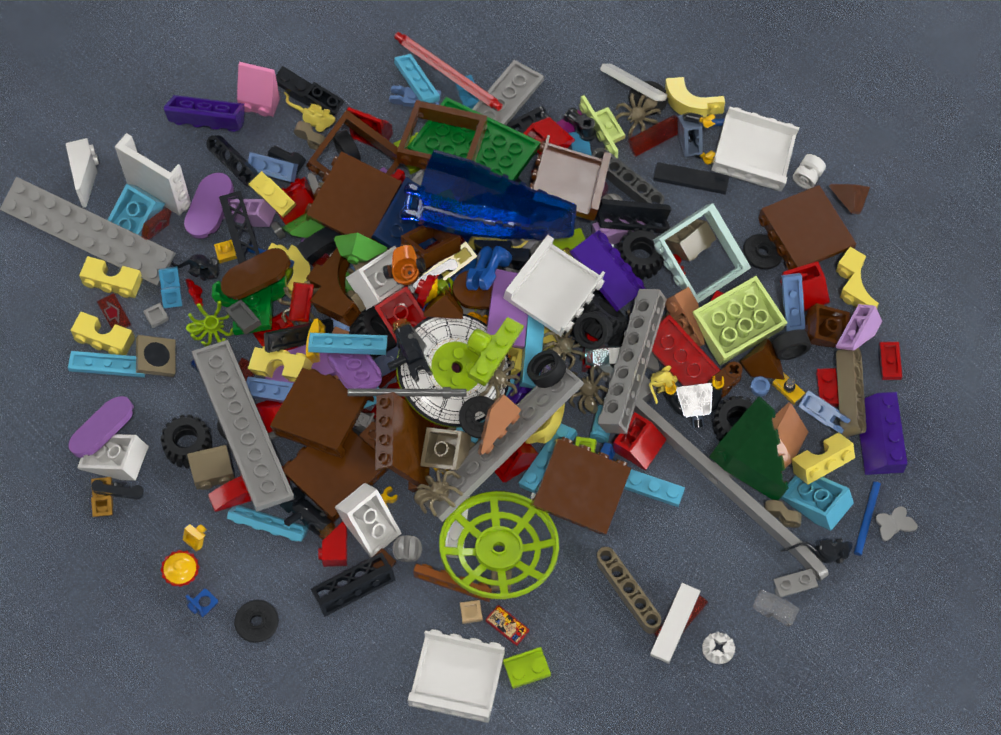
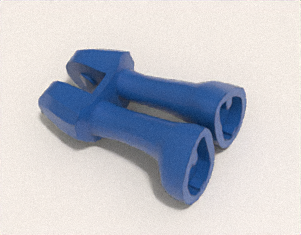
M489 246L483 247L477 255L478 262L476 268L468 270L466 277L467 289L477 290L480 286L482 290H488L496 279L495 271L498 265L507 267L511 263L512 255L510 252L500 246H495L493 251Z

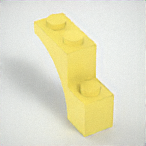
M262 171L249 183L250 187L282 217L296 206V203Z
M849 247L836 269V272L841 277L849 279L842 289L840 298L846 304L853 305L856 308L858 304L874 305L877 308L879 303L867 293L861 280V268L864 265L866 256Z

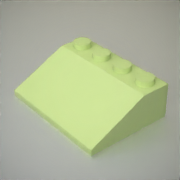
M757 276L693 311L707 346L720 366L761 343L766 338L782 331L787 324V321Z

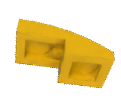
M318 318L314 319L311 324L306 342V357L312 363L320 362V354L318 352H308L310 333H325V325Z

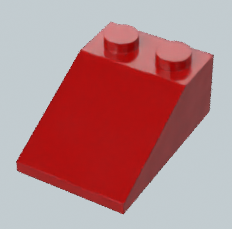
M350 107L347 108L354 116L384 138L390 140L393 130L392 124L388 121ZM349 128L350 135L354 140L376 148Z
M405 285L374 305L396 342L395 330L407 324L414 328L419 322L428 318L424 316L422 307L417 302L408 285Z

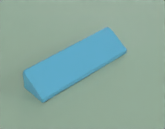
M529 315L525 346L522 353L519 386L534 388L536 385L528 376L527 367L531 359L542 352L544 325Z

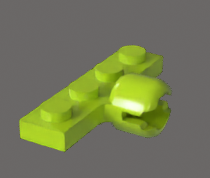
M507 317L494 335H490L481 329H475L468 339L467 349L478 354L480 357L469 372L468 377L486 386L523 331L524 325Z

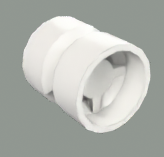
M807 154L793 174L795 183L805 189L813 188L818 178L826 169L824 161L815 155Z

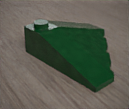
M759 396L709 457L726 472L770 499L779 501L789 488L788 482H783L782 471L785 470L783 455H779L777 445L780 444L778 429L773 427L772 418L776 417L775 410Z

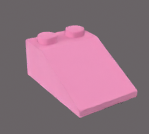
M239 62L237 101L244 104V112H254L262 116L274 117L280 101L275 70Z

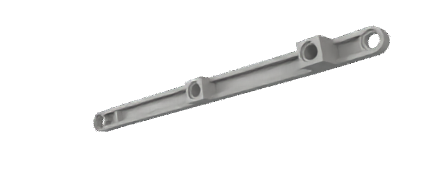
M604 361L599 365L597 372L599 375L602 372L610 373V376L602 377L609 385L614 369L609 363ZM644 375L633 412L651 421L667 439L666 442L784 548L802 543L791 531L732 480L733 475L723 470L716 462L713 463L647 404L653 398L649 387L651 381ZM653 386L654 392L656 394L657 387ZM799 546L788 550L806 570L812 569L816 580L822 581L829 575L827 568L807 546Z

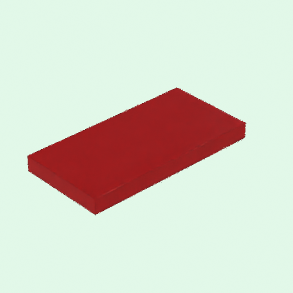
M670 314L660 322L651 352L664 367L671 366L669 372L677 377V381L682 386L708 383L715 374L721 371Z

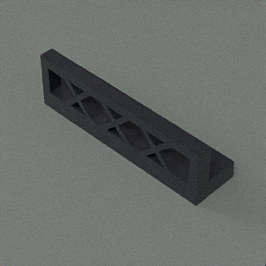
M241 191L219 196L238 263L246 261L244 254L248 248L255 251L256 256L259 255ZM239 197L240 203L236 209L231 207L228 199ZM237 213L245 217L242 226L234 222ZM242 231L250 234L247 244L239 239Z
M601 199L596 216L600 228L634 231L636 228H639V230L647 228L646 231L649 232L652 230L654 233H664L670 229L667 219L671 212V207L665 204ZM604 218H608L612 222H606ZM637 221H642V222H644L646 225H642V224H640V223L637 222ZM655 223H662L663 227L658 226Z
M381 552L311 588V592L318 602L322 614L326 617L396 579L391 566ZM379 561H382L384 566L378 569L372 568ZM359 571L365 572V574H364L363 577H361V578H356V577H355V574H356L357 572H359ZM342 580L348 581L345 586L337 587L338 582ZM324 589L330 590L328 595L322 598L319 597L318 593Z

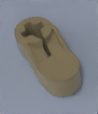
M297 122L294 134L299 138L307 140L308 146L311 149L317 150L325 137L313 132L310 123Z
M768 500L765 502V509L775 518H778L785 527L797 528L801 526L802 513L788 510L782 501Z

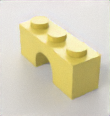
M87 256L79 275L83 285L88 288H99L106 293H118L125 298L136 297L143 281L140 270L122 266L117 275L107 276L108 267L106 262Z
M80 312L70 330L75 341L81 344H90L96 350H106L109 354L127 355L135 340L132 330L115 324L109 333L99 334L98 331L101 327L99 319Z
M264 346L262 348H254L248 369L255 375L272 378L276 368L284 365L282 376L290 382H295L302 368L310 370L313 363L303 353H296L295 355L290 354L286 350L267 353Z
M839 432L823 441L825 453L816 455L806 450L792 458L794 474L809 485L855 459L853 443Z

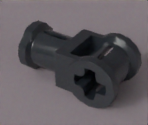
M573 107L566 111L563 119L574 126L575 132L580 135L583 141H591L596 137V131L594 130L595 120L593 118L587 117L584 113L580 115L577 109Z

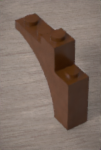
M336 248L323 266L316 264L306 277V280L314 285L313 289L319 288L310 300L317 311L350 327L361 312L354 301L350 300L345 294V278L350 263L346 258L340 256L338 248Z

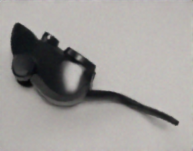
M195 254L179 265L173 261L171 262L172 266L178 268L190 264L188 273L194 277L200 275L203 281L206 278L212 279L218 276V260L214 257L209 260L202 254Z
M842 538L836 539L835 542H833V539L820 541V545L815 546V548L810 543L802 542L780 551L784 552L799 546H808L821 562L832 563L835 561L841 564L849 557L852 542H842Z

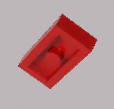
M880 342L879 354L882 380H901L902 367L899 342Z
M836 368L817 369L818 396L832 406L838 407L839 395Z

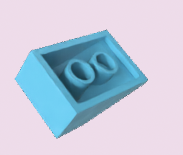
M126 184L108 221L143 237L157 220L165 203L136 185Z
M795 475L788 483L789 489L781 498L809 520L830 531L854 504L848 487L825 477H821L807 485Z

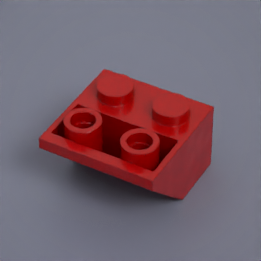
M550 117L532 123L523 133L539 142H545L547 135H550L548 143L568 148L575 141L570 134ZM538 149V151H537L535 154H536V155H541L542 152H539V149Z
M305 177L295 179V182H291V185L287 188H281L296 203V206L284 217L278 213L285 225L305 214L308 204L313 203L315 197H313L314 193Z
M818 261L782 273V275L801 273L804 311L816 303L821 305L830 303L825 275Z
M634 412L627 434H619L614 441L613 448L615 453L646 471L667 439L651 421Z

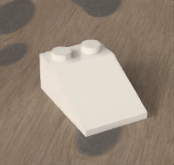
M87 138L65 143L75 189L83 208L87 207L97 175L96 165L99 164L94 146L89 144Z
M393 246L346 277L353 290L363 301L366 310L404 286L397 283L394 278L386 279L383 274V266L390 265L392 267L393 251L396 249V246Z
M115 434L96 453L90 456L87 454L83 455L84 457L80 459L77 468L118 480L136 481L149 446L137 435Z
M366 483L362 484L335 506L344 524L371 558L381 548L384 549L402 534L378 490Z

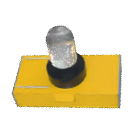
M783 372L785 380L775 379L772 385L795 406L804 398L806 393L795 384L793 378H789Z

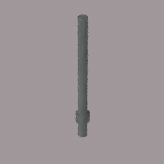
M443 387V389L348 388V396H378L391 392L402 397H443V399H451V397L467 396V389H451V387Z

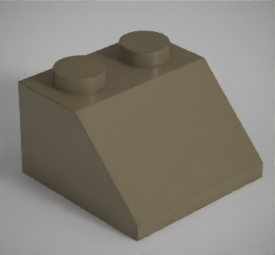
M696 219L664 241L674 254H677L683 260L692 261L698 257L700 252L709 248L711 243L716 240V237L707 221Z
M427 427L420 466L457 471L469 454L471 436L463 431Z
M226 445L187 454L197 490H207L212 486L224 485L235 479L231 458Z

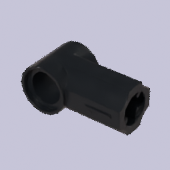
M275 145L269 149L267 155L298 164L296 176L306 162V159L297 152L290 153Z

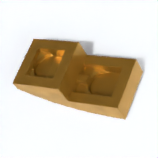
M111 477L91 479V485L95 480H101L105 485H112ZM92 491V517L113 515V496L99 495Z

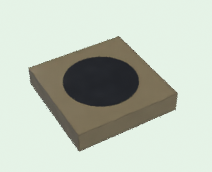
M138 335L136 337V373L174 377L175 339Z

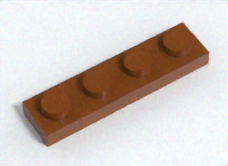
M427 564L415 565L413 570L415 578L490 602V598L475 595L459 586L445 570L437 571ZM463 576L459 577L461 581L465 578ZM472 582L469 585L477 590L492 593V589L484 583L476 584Z

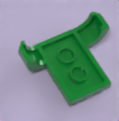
M286 274L279 281L245 298L239 299L247 305L261 322L259 327L249 333L272 329L273 301L285 295L283 288L287 287ZM220 281L212 285V298L216 303L221 301V306L230 307L239 301L228 298L222 292ZM233 321L234 335L244 334Z

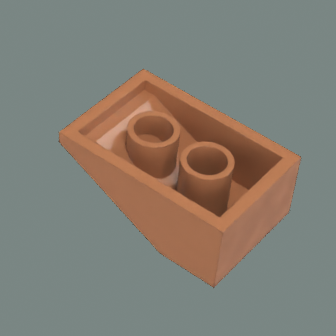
M790 402L775 415V418H772L773 427L778 429L780 444L777 445L778 454L783 455L785 468L792 463V458L797 455L808 434V430Z

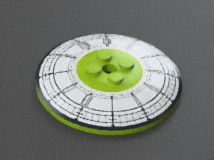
M463 314V319L428 317L419 322L414 329L427 345L423 353L433 374L429 376L425 370H420L418 373L420 380L415 382L410 374L407 363L396 368L400 389H443V387L467 389L466 397H451V399H443V397H405L409 405L426 420L440 426L460 428L459 412L462 405L468 399L480 396L479 394L485 391L489 385L488 382L486 386H483L468 377L469 372L480 356L467 349V342L475 329H481L486 332L487 324L467 314ZM399 349L397 358L401 357V349ZM508 353L505 356L506 362L502 371L510 367V364H507V361H510ZM453 363L460 365L461 371L459 373L452 370ZM508 385L505 388L502 387L500 395L504 394L506 396L509 389ZM492 386L485 397L492 400L496 398L497 392L495 387ZM477 412L475 419L477 422H481L486 419V416L483 412Z

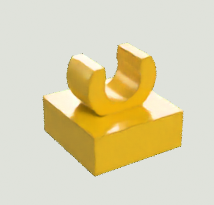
M232 240L214 244L219 264L237 259Z
M189 524L184 528L183 541L197 552L203 546L204 532L207 529L201 524L196 528Z

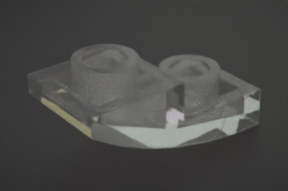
M764 590L759 591L752 606L767 618L773 616L788 627L793 625L799 608L792 603Z

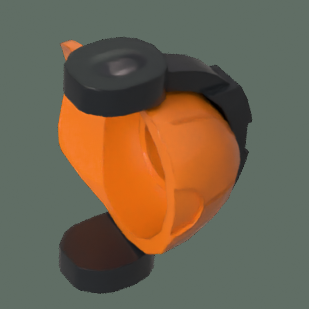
M411 245L396 248L393 251L392 267L390 265L383 266V274L386 279L394 278L397 283L403 285L415 283L419 276H422V273L426 271L424 259L417 258L416 252Z

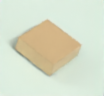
M480 600L460 603L463 624L483 621Z

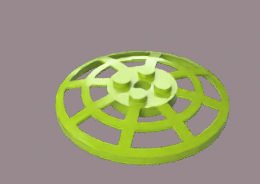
M492 491L472 496L460 504L446 518L442 526L439 542L442 563L450 577L459 586L475 595L490 599H509L527 594L546 581L557 562L559 537L552 518L547 512L531 507V499L516 493ZM490 501L491 513L480 515L470 522L462 515L465 510L472 506ZM498 501L514 502L525 506L529 510L522 518L511 513L499 512ZM535 514L546 524L552 539L539 540L536 531L529 524ZM492 519V527L487 528L483 532L475 527L481 522ZM500 519L511 520L518 524L512 530L508 527L500 526ZM456 520L464 527L459 536L457 548L445 547L448 531ZM524 528L531 535L534 543H522L519 534ZM468 533L477 539L475 548H463ZM502 546L504 551L496 552L494 547ZM553 547V554L547 571L543 574L535 570L540 559L541 549ZM535 551L530 566L520 561L523 552ZM446 555L458 556L462 567L469 574L462 581L452 571ZM464 556H476L480 565L475 570H472ZM514 567L523 572L515 578L506 579V571ZM488 569L498 573V580H490L480 575ZM528 576L538 580L528 588L517 592H508L507 585L518 583ZM474 580H477L487 585L499 586L500 594L483 592L469 585Z

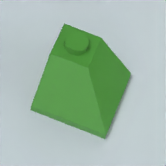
M305 213L281 228L292 236L308 238L326 226L312 219L307 221Z
M359 233L335 236L334 239L340 256L346 258L352 264L368 261L387 250L386 246Z

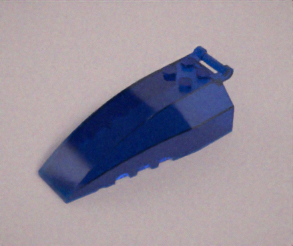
M434 149L426 165L421 186L405 185V201L400 218L406 221L411 219L419 225L456 235L500 240L539 241L544 240L547 235L554 239L573 237L577 205L555 195H550L541 189L534 190L526 186L527 183L522 181L518 183L508 179V175L503 174L501 176L491 171V168L470 159ZM413 195H418L416 211L411 210Z

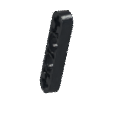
M209 136L206 141L209 151L245 186L250 187V180H253L259 174L258 171L222 136ZM226 150H228L230 153V158L228 160L225 158ZM238 162H240L242 165V169L240 172L237 170L236 167Z

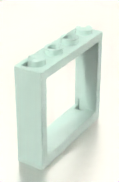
M713 203L705 205L653 239L654 247L664 258L666 268L671 270L674 275L675 283L682 290L689 287L698 303L751 268ZM704 215L735 269L696 294L664 240Z

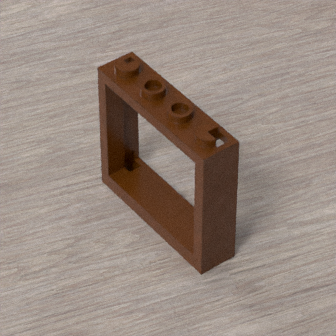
M416 100L397 149V163L469 179L487 129V116ZM418 118L475 130L476 132L465 162L407 149Z
M346 110L306 164L313 175H319L323 178L327 171L330 172L329 169L316 160L343 124L394 160L386 174L391 175L400 163H397V146Z

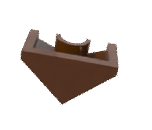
M831 184L829 186L852 214H860L862 212L870 187L856 184Z
M446 285L438 293L437 297L433 298L425 307L424 316L463 319L464 310Z
M768 338L763 340L740 361L750 377L761 376L785 380L781 361L777 358L773 345Z

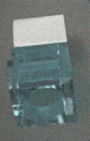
M621 346L585 348L586 365L596 367L617 363Z

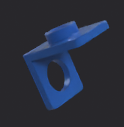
M206 588L194 599L188 594L185 596L188 602L187 607L194 614L198 613L202 618L218 604V600ZM205 596L209 597L211 603L207 607H202L199 604L200 599Z

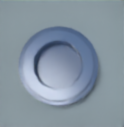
M761 376L755 377L750 385L751 392L758 397L765 396L770 389L769 381Z

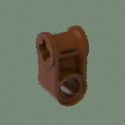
M730 362L719 373L714 375L715 381H721L722 376L724 377L721 398L725 397L740 382L743 371L740 363Z

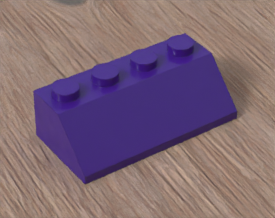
M173 95L164 106V112L168 121L174 122L177 125L210 126L211 129L226 128L228 131H238L244 125L243 103Z
M600 230L570 251L577 261L598 275L603 271L605 272L603 277L605 282L600 291L616 311H619L635 299L639 289H646L642 280L635 276L631 266L624 262L620 257L619 251L609 243L608 237Z
M897 392L876 393L866 397V432L859 434L864 474L904 473L907 466V457Z

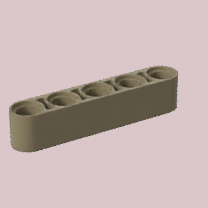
M859 347L855 350L841 349L836 352L840 413L851 420L849 424L840 420V426L844 429L842 434L845 437H851L866 432L862 355Z
M610 547L600 548L597 553L599 569L642 629L648 634L657 633L661 625V616L614 550ZM609 556L611 560L603 561L601 557ZM618 571L622 576L614 577L612 573ZM630 587L633 589V592L626 593L623 589ZM637 603H642L645 606V608L637 609L635 605ZM649 619H653L656 621L657 624L651 626L648 625L646 621Z

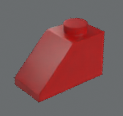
M524 442L494 472L503 483H506L527 470L537 457L538 452L531 444Z
M341 522L322 541V548H318V559L322 560L323 567L347 566L348 528L344 522Z

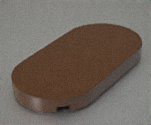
M280 248L269 249L227 271L221 281V290L228 298L233 300L245 298L282 279L286 274L285 271L290 267V258Z
M468 271L460 273L452 285V294L456 301L469 309H489L492 286L488 290H482L480 286L477 290H468L466 287Z

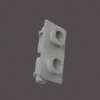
M361 413L355 423L356 429L364 431L374 421L373 417L375 414Z
M812 569L773 579L776 586V596H780V598L818 587Z

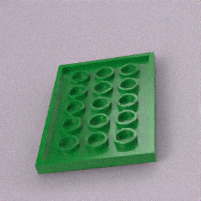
M448 97L440 104L441 106L481 114ZM487 117V129L469 179L460 178L468 182L475 179L486 186L485 190L503 198L538 151L541 142ZM428 120L408 145L407 149L465 162L476 131Z

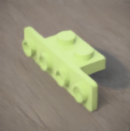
M585 95L581 96L579 104L581 112L595 120L594 129L596 130L598 140L604 143L607 151L618 158V149L614 143L625 139V133L608 107L595 112Z

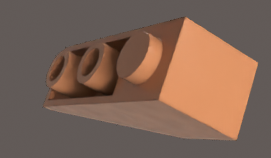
M687 287L669 297L665 306L671 317L700 347L705 344L704 337L693 315V311L698 309L699 306L690 288Z
M504 394L500 395L487 411L478 450L479 455L489 454L495 447L493 444L497 438L501 439L507 433V426L510 423L513 425L520 418L519 412L521 409Z

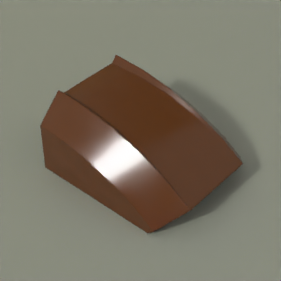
M817 303L809 308L805 317V331L811 344L836 348L840 337L851 319L850 312Z

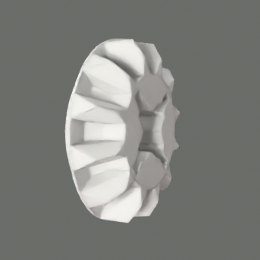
M716 632L709 634L704 639L702 650L704 656L710 662L724 664L733 657L735 645L733 639L726 633ZM715 642L719 645L725 644L722 648L723 653L720 650L713 651L716 646Z

